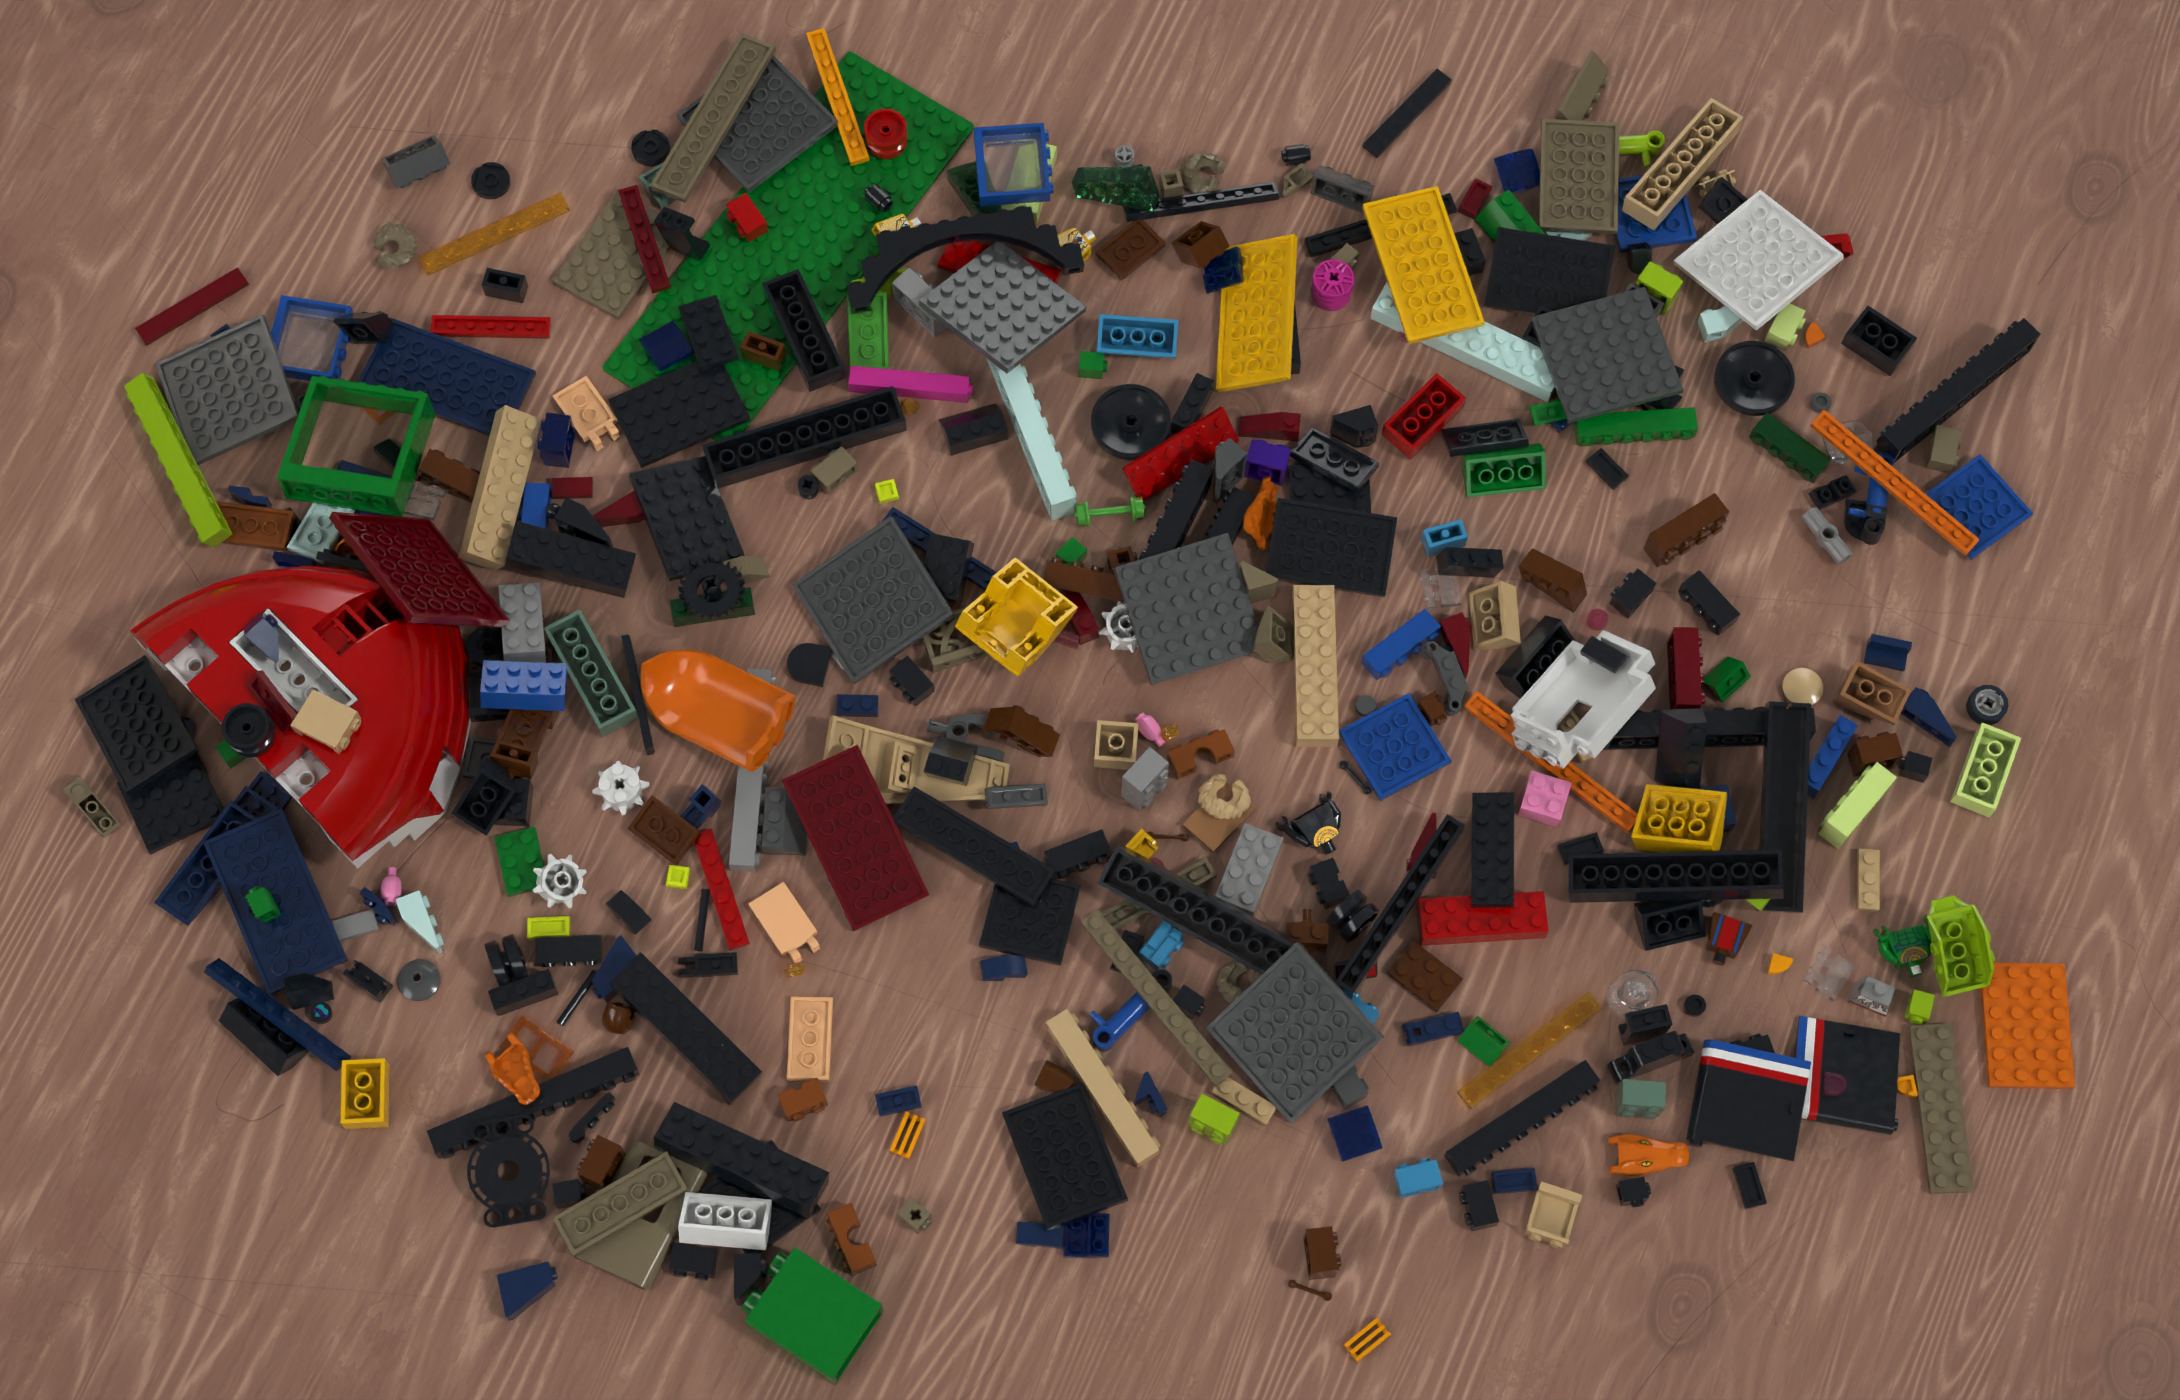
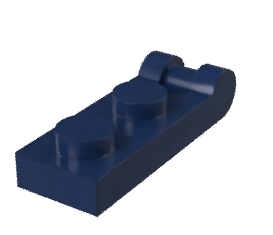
M1459 1012L1402 1025L1403 1032H1406L1407 1046L1456 1036L1464 1032ZM1419 1029L1421 1036H1415L1414 1030Z

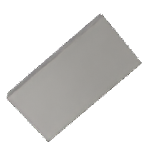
M373 909L333 920V926L340 942L379 931Z

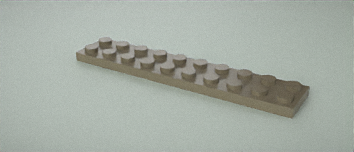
M743 33L740 34L651 183L652 190L684 203L687 202L776 51L774 45Z

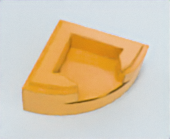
M1773 953L1767 974L1777 975L1786 971L1791 966L1793 958Z
M1914 1075L1898 1077L1897 1091L1907 1097L1918 1096Z

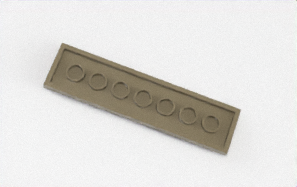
M1952 1024L1910 1025L1908 1032L1914 1079L1918 1092L1917 1103L1929 1194L1971 1193L1974 1191Z

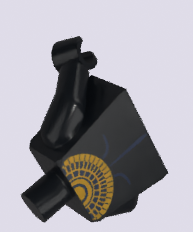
M1327 791L1326 796L1328 799H1324L1320 794L1319 805L1291 820L1290 825L1288 824V819L1282 816L1285 824L1279 825L1276 822L1278 830L1284 831L1293 841L1304 847L1317 848L1321 846L1325 855L1336 850L1331 839L1339 835L1338 829L1341 827V812L1335 802L1331 801V792Z

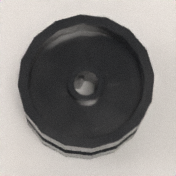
M251 703L239 704L228 711L222 722V733L226 741L240 756L248 758L258 757L266 753L274 743L276 737L275 727L267 713L258 705Z
M1361 890L1353 892L1341 902L1326 921L1333 929L1341 928L1340 936L1347 943L1365 931L1380 913V910L1373 903L1365 905L1367 897Z
M514 934L502 938L504 951L501 950L499 943L495 940L484 944L499 986L511 983L509 970H512L517 980L528 977L525 966L526 961Z

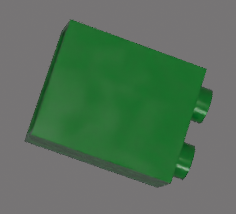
M794 1247L789 1256L779 1252L766 1273L773 1278L767 1289L763 1293L755 1288L742 1307V1311L748 1314L745 1323L750 1330L836 1385L883 1314V1306L799 1249Z

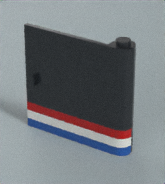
M1799 1016L1795 1058L1811 1061L1801 1119L1889 1135L1893 1131H1897L1898 1119L1895 1118L1900 1033Z
M1704 1040L1686 1140L1690 1141L1689 1144L1695 1147H1702L1703 1144L1713 1143L1793 1162L1811 1061L1717 1040Z

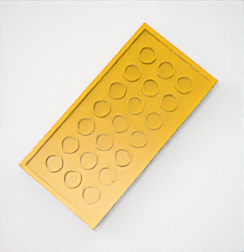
M1438 186L1364 203L1362 209L1407 343H1417L1484 326L1485 321Z
M1295 234L1234 245L1224 250L1216 390L1218 392L1291 380L1298 240Z

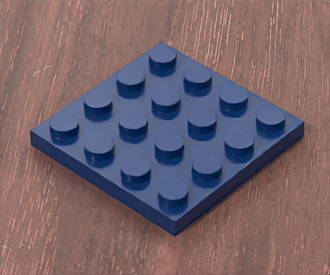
M1644 175L1618 179V231L1615 235L1620 253L1627 252L1628 244L1647 242L1651 248L1696 242L1697 236L1686 194L1659 226L1652 230L1622 211L1625 196Z
M1981 454L1926 493L1928 497L1980 539L1967 554L1970 560L1977 557L2033 515V512Z
M1410 693L1339 730L1341 739L1380 801L1451 764L1450 757Z

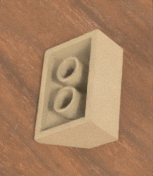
M1499 581L1469 592L1473 649H1506L1521 644L1516 586Z

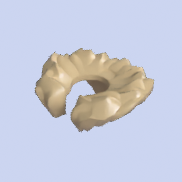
M1216 774L1211 776L1198 790L1200 792L1198 803L1201 804V808H1204L1209 815H1213L1221 820L1223 818H1240L1242 813L1248 810L1251 803L1247 787L1241 780H1236L1232 784L1233 798L1226 802L1217 798L1218 790L1226 784V775Z

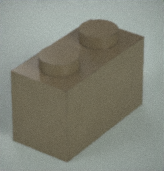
M1936 425L1931 436L1926 468L1950 473L1953 467H1957L1959 456L1956 453L1962 444V438L1959 437L1961 430Z
M841 446L837 450H832L824 461L817 462L813 466L811 473L817 479L818 485L829 495L858 471V464Z

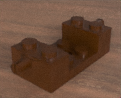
M510 709L490 759L504 767L511 779L514 776L532 779L538 765L539 749L547 730L553 729L559 711ZM522 727L530 728V730L526 733H522L519 731V729Z
M1303 909V921L1286 922L1285 934L1304 944L1306 951L1327 973L1328 924L1312 922V910L1308 909L1307 917V909Z

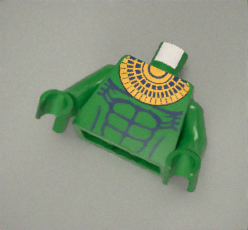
M1927 915L1923 916V922L1927 925L1926 927L1919 925L1889 933V929L1882 925L1881 934L1878 929L1875 928L1873 930V934L1878 937L1877 943L1880 955L1890 964L1894 965L1896 969L1907 967L1910 977L1923 974L1920 964L1924 963L1931 955L1930 944L1932 941Z

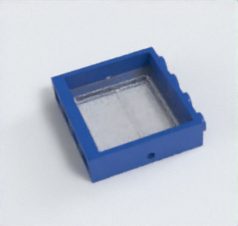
M1044 123L974 128L980 206L1050 201V194H1054L1053 182H1049V176H1052V166L1047 163V159H1051L1050 147H1046V142H1049L1048 130H1044Z
M281 295L271 335L286 378L310 381L312 376H326L330 379H340L342 374L341 364L342 361H345L347 354L346 345L350 343L351 339L333 321L335 318L353 313L351 306Z

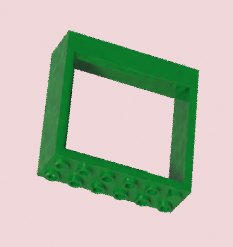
M312 376L277 475V481L286 499L403 517L436 415L428 394L422 391H407L403 388H388L384 385L375 386L364 382L356 383L345 379L336 380L326 376ZM324 401L412 414L391 478L302 465Z

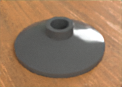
M414 960L407 963L398 975L399 990L406 998L413 1001H423L435 994L440 985L438 969L426 960ZM416 975L421 976L419 981H414Z

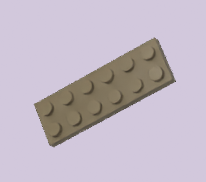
M666 1151L553 1217V1220L572 1255L576 1256L689 1189L669 1153Z

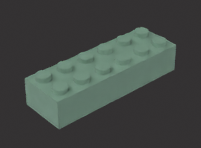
M581 610L544 627L546 636L561 663L567 664V674L602 737L639 719L633 703Z

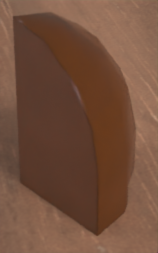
M1046 1060L1034 1085L1050 1092H1059L1068 1089L1074 1082V1078L1064 1068Z

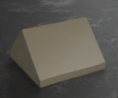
M1242 561L1240 572L1250 603L1275 597L1278 578Z

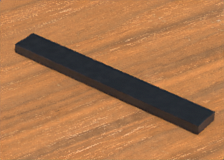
M1275 182L1128 203L1123 204V211L1126 221L1131 222L1279 200V192Z
M1451 194L1442 195L1447 214L1456 213L1457 208ZM1365 219L1307 237L1304 242L1312 258L1341 249L1346 243L1351 246L1373 238Z

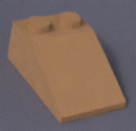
M1856 661L1850 667L1833 702L1851 712L1895 725L1912 689Z

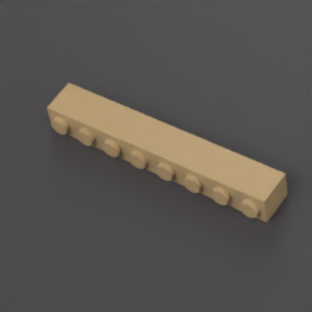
M1066 1009L1046 1021L1045 1027L1136 1167L1139 1168L1159 1155L1160 1144L1155 1136L1151 1137L1147 1132L1149 1127L1143 1118L1139 1119L1136 1115L1137 1109L1131 1100L1127 1101L1124 1097L1125 1090L1120 1083L1116 1084L1113 1080L1114 1074L1110 1067L1103 1065L1100 1060L1102 1055L1096 1047L1093 1049L1090 1045L1091 1039L1085 1030L1081 1031L1079 1028V1020L1074 1013L1070 1014Z

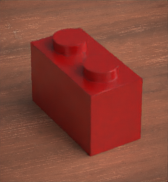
M747 193L726 204L728 220L736 224L738 234L741 238L745 237L748 243L768 232L766 220Z

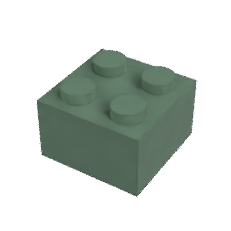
M1623 1079L1616 1088V1114H1621L1622 1117L1633 1118L1634 1115L1643 1116L1644 1119H1656L1666 1107V1082Z

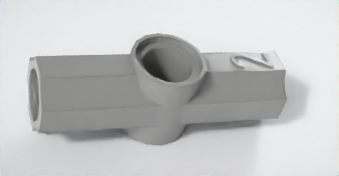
M1813 507L1802 516L1803 521L1816 536L1817 544L1827 550L1837 565L1844 563L1853 555L1839 537L1837 528L1829 524L1817 507ZM1823 534H1829L1831 538H1826Z

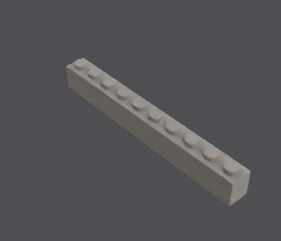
M747 668L748 673L776 686V677H773L772 670ZM769 759L754 772L738 766L729 859L731 871L756 872V865L760 866L761 853H758V845L762 846V833H759V830L764 822V813H761V808L765 806L763 786H767L768 774H765V767H769Z

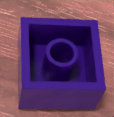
M1252 439L1246 459L1244 477L1262 481L1264 477L1269 476L1271 482H1274L1275 485L1283 486L1291 449L1282 444L1273 445L1265 440Z

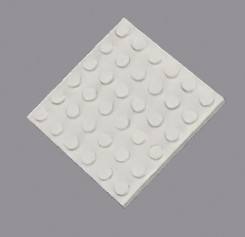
M1759 190L1674 260V265L1757 331L1843 260L1844 257L1843 253L1763 191Z

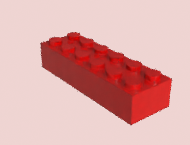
M1544 891L1514 893V907L1472 908L1471 895L1421 898L1416 905L1420 946L1546 938L1549 932Z

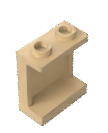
M312 690L290 726L295 733L301 736L305 734L333 748L336 753L340 754L342 749L345 750L347 748L353 731H357L360 727L361 717L356 710Z
M1541 1181L1537 1188L1524 1234L1528 1235L1530 1240L1536 1242L1543 1240L1549 1242L1551 1247L1557 1249L1566 1248L1569 1244L1570 1233L1583 1195Z

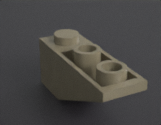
M80 776L62 788L103 837L121 825Z

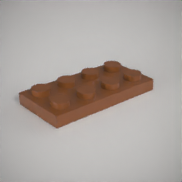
M216 501L232 532V535L221 543L287 551L296 516L294 511Z

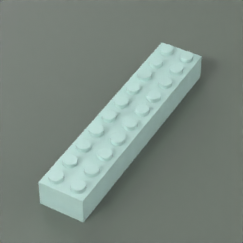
M1386 282L1372 308L1370 319L1404 334L1388 283ZM1487 322L1482 327L1421 341V343L1546 402L1549 401L1555 390L1541 348Z
M987 359L1051 521L1074 514V506L1077 505L1075 500L1077 495L1074 487L1069 486L1068 480L1070 478L1066 468L1063 469L1061 466L1063 462L1059 451H1055L1054 437L1052 434H1048L1047 420L1045 417H1041V406L1038 399H1034L1033 394L1035 392L1032 383L1027 382L1026 377L1028 375L1025 366L1019 364L1006 374Z

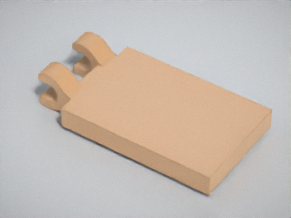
M587 376L553 395L554 401L583 442L590 440L596 451L604 448L599 437L606 432L609 433L613 441L621 438L618 429L614 425L618 423L616 416Z
M784 882L748 904L782 956L788 953L793 962L798 964L803 959L797 948L807 943L813 953L820 950V945L814 938L818 934L817 930Z

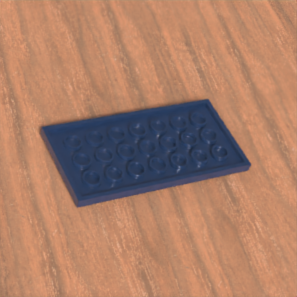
M390 318L394 322V326L387 343L376 344L358 382H364L369 385H384L388 388H403L407 391L427 393L436 414L435 416L490 436L496 411L504 405L519 410L536 375V371Z
M283 808L203 842L268 995L285 989L284 978L303 973L315 976L348 961ZM257 886L265 887L271 893L281 913L279 917L267 923H261L254 917L255 915L245 898L249 894L248 891Z

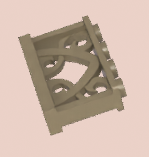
M970 604L953 611L955 616L937 627L941 631L934 634L942 638V640H933L929 637V634L922 638L934 673L989 656L987 652L978 647L973 641L971 646L966 647L962 642L950 639L956 629L955 625L962 611ZM931 645H941L940 656L935 657ZM948 645H957L959 646V650L952 651V648L954 646Z

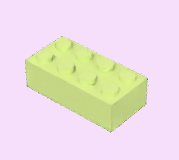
M1981 723L1974 734L1950 802L1990 818L1999 803L2021 738Z
M1878 762L1873 767L1869 765L1860 778L1850 787L1849 791L1838 801L1833 810L1824 818L1819 825L1822 827L1819 835L1839 849L1888 791L1897 777Z

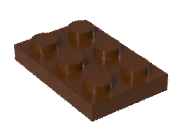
M1144 220L1131 222L1096 250V255L1123 280L1165 247L1166 242Z
M653 795L650 796L628 827L629 831L674 865L680 863L701 833L699 829Z
M1414 940L1387 971L1390 977L1436 1012L1439 1011L1463 980L1461 976Z

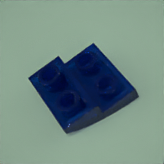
M1533 149L1509 153L1494 159L1504 192L1509 189L1513 193L1523 188L1527 191L1539 186L1540 168Z
M1237 246L1225 250L1222 255L1213 258L1204 267L1205 274L1203 275L1207 294L1243 282L1242 255L1240 248Z
M674 321L639 339L641 346L650 356L651 361L659 372L694 354L692 347Z
M1367 1105L1327 1118L1332 1138L1335 1140L1342 1162L1383 1148Z
M1094 1213L1065 1224L1063 1258H1108L1110 1214Z

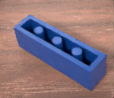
M525 483V490L521 498L523 508L519 509V520L521 522L548 529L549 517L546 515V508L551 504L552 490L550 484Z
M1424 609L1365 653L1361 663L1376 680L1381 677L1386 678L1392 673V669L1395 666H1402L1408 660V656L1412 653L1415 655L1419 653L1424 643L1435 641L1439 637L1441 626Z
M1842 715L1834 723L1809 765L1808 795L1812 798H1815L1858 726Z

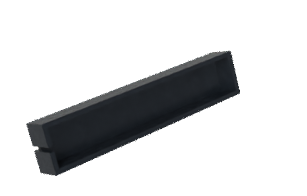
M1769 701L1765 704L1759 850H1782L1784 899H1770L1762 911L1803 913L1811 703L1792 702L1788 705V702Z

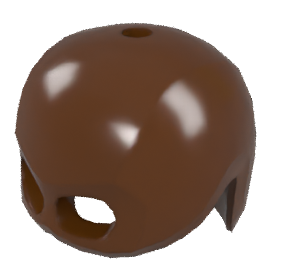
M608 1001L602 1015V1025L611 1033L625 1034L634 1024L636 1011L631 1006L623 1003H611Z

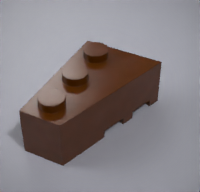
M429 449L416 474L415 480L419 482L421 479L432 483L431 487L437 489L440 486L448 490V494L471 503L480 472L473 468L468 469L464 467L463 463L456 459L451 460L445 457V454L439 450Z
M1533 548L1518 566L1523 580L1533 584L1573 613L1587 596L1581 572Z
M1018 705L991 708L983 727V731L987 733L994 731L1000 734V739L1004 741L1009 738L1018 743L1016 747L1037 757H1052L1060 736L1059 733L1053 730L1052 726L1043 724L1039 721L1038 717L1026 713L1025 709Z

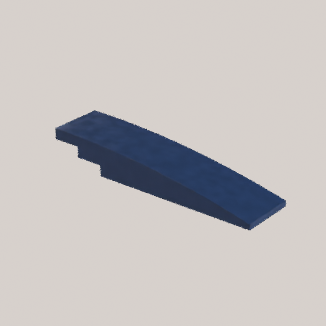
M260 771L250 786H245L234 802L230 801L154 903L189 926L222 888L203 842L280 808L284 810L293 797L277 781Z

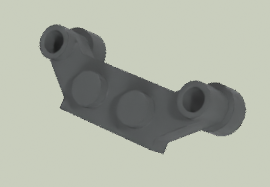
M1434 641L1426 642L1420 648V655L1424 659H1434L1448 695V700L1443 703L1446 707V715L1454 716L1461 708L1465 691L1469 689L1454 651L1449 652Z

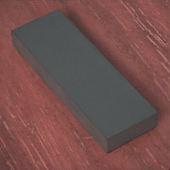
M1045 784L989 787L984 789L987 810L1045 806L1048 804Z

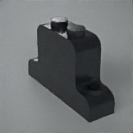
M1672 1031L1631 1047L1626 1055L1609 1062L1607 1066L1615 1084H1619L1623 1079H1632L1692 1056L1694 1050L1686 1033L1678 1035L1676 1031ZM1620 1065H1626L1627 1070L1622 1071Z

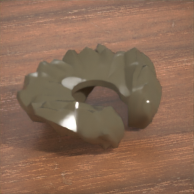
M1204 152L1190 155L1184 161L1180 170L1182 172L1181 177L1184 188L1190 189L1193 194L1215 190L1219 180L1214 175L1210 179H1202L1198 176V171L1202 167H1209L1215 174L1224 173L1226 165L1217 155Z
M388 222L373 237L374 247L378 250H384L383 246L389 241L399 243V250L396 253L381 252L377 256L378 264L382 267L393 269L403 266L416 254L417 241L415 236L403 224Z
M1233 960L1219 971L1220 976L1217 981L1219 992L1222 993V996L1230 1004L1245 991L1237 986L1236 979L1247 971L1248 966L1237 960ZM1255 971L1254 974H1253V983H1254L1262 974H1260V973H1258L1257 971Z

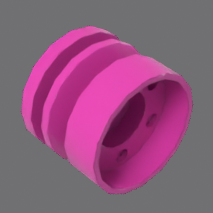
M1336 259L1326 260L1318 265L1315 269L1311 286V297L1318 307L1326 311H1338L1350 302L1354 285V273L1350 266Z

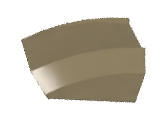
M1268 605L1256 631L1253 652L1259 654L1267 663L1279 664L1291 660L1292 624Z

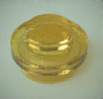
M914 398L905 399L901 402L902 411L906 415H913L920 409L919 403Z
M1171 723L1161 729L1163 732L1160 735L1161 738L1164 737L1165 741L1176 736L1180 733L1177 729L1179 726H1173Z
M798 962L787 965L788 969L784 970V973H787V977L790 978L803 975L805 966H800Z

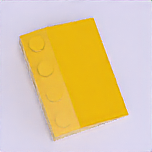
M1646 784L1631 836L1636 849L1651 852L1719 851L1723 837L1727 792Z

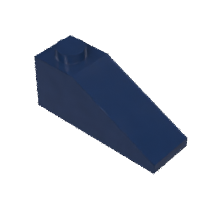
M1915 687L1900 714L1950 747L1957 738L1929 693Z

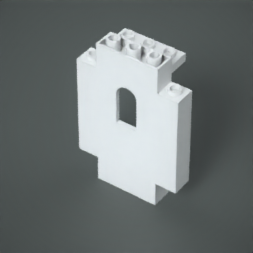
M1603 630L1597 636V639L1627 656L1618 671L1613 673L1582 656L1580 651L1584 645L1572 640L1512 708L1513 713L1511 717L1516 729L1511 734L1515 740L1516 747L1522 751L1530 752L1536 758L1541 757L1549 764L1557 765L1563 769L1578 752L1584 756L1588 755L1595 758L1656 689L1651 675L1647 674L1655 665L1651 652ZM1578 702L1592 707L1571 731L1562 732L1557 730L1559 723Z

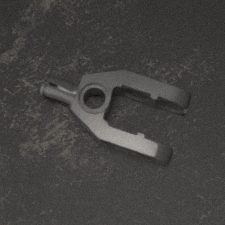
M972 713L952 717L948 724L932 719L929 720L927 732L944 735L945 738L978 746L976 755L1003 762L1005 755L1003 751L966 742L968 730L973 729V727L983 729L987 716ZM958 729L962 730L964 733L960 736H957L953 732Z

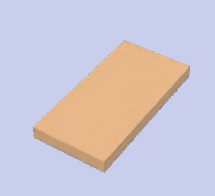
M791 996L787 1081H809L818 1078L819 1082H830L833 997Z

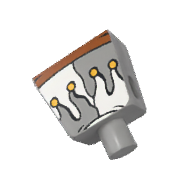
M1866 976L1855 982L1848 1002L1886 1017L1894 997L1895 987Z

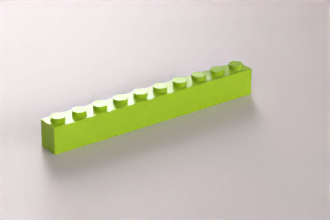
M142 372L124 385L127 391L126 396L135 407L134 412L143 423L142 428L151 439L149 442L157 451V458L166 469L165 474L174 485L173 490L182 501L181 506L190 517L189 522L198 533V540L203 545L206 544L215 548L230 537L232 532L154 378Z

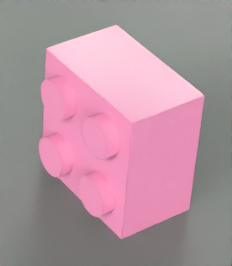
M1532 770L1518 816L1557 828L1561 821L1572 783Z

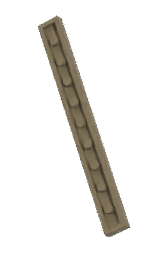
M1095 910L1081 922L1084 929L1211 1083L1216 1087L1229 1077L1233 1072L1099 910Z

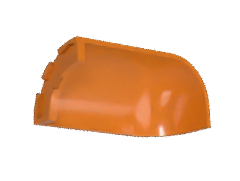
M672 650L660 653L641 663V689L645 703L654 718L667 730L750 772H754L769 759L768 753L774 745L778 747L785 735L783 729L786 721L792 718L796 695L702 651Z

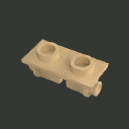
M1727 169L1718 171L1716 172V177L1711 179L1710 176L1698 180L1699 184L1693 187L1699 186V196L1705 197L1720 177H1723L1734 186L1736 179L1734 176L1731 177L1730 173L1735 172V170L1728 172Z

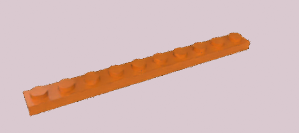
M1823 410L1811 423V428L1964 556L1980 540L1827 411Z
M1476 691L1464 705L1465 710L1551 776L1571 782L1570 790L1624 832L1628 833L1635 825L1638 813L1571 762L1563 769L1557 765L1549 764L1541 757L1536 758L1526 750L1522 751L1517 748L1511 734L1516 729L1512 717L1480 692Z

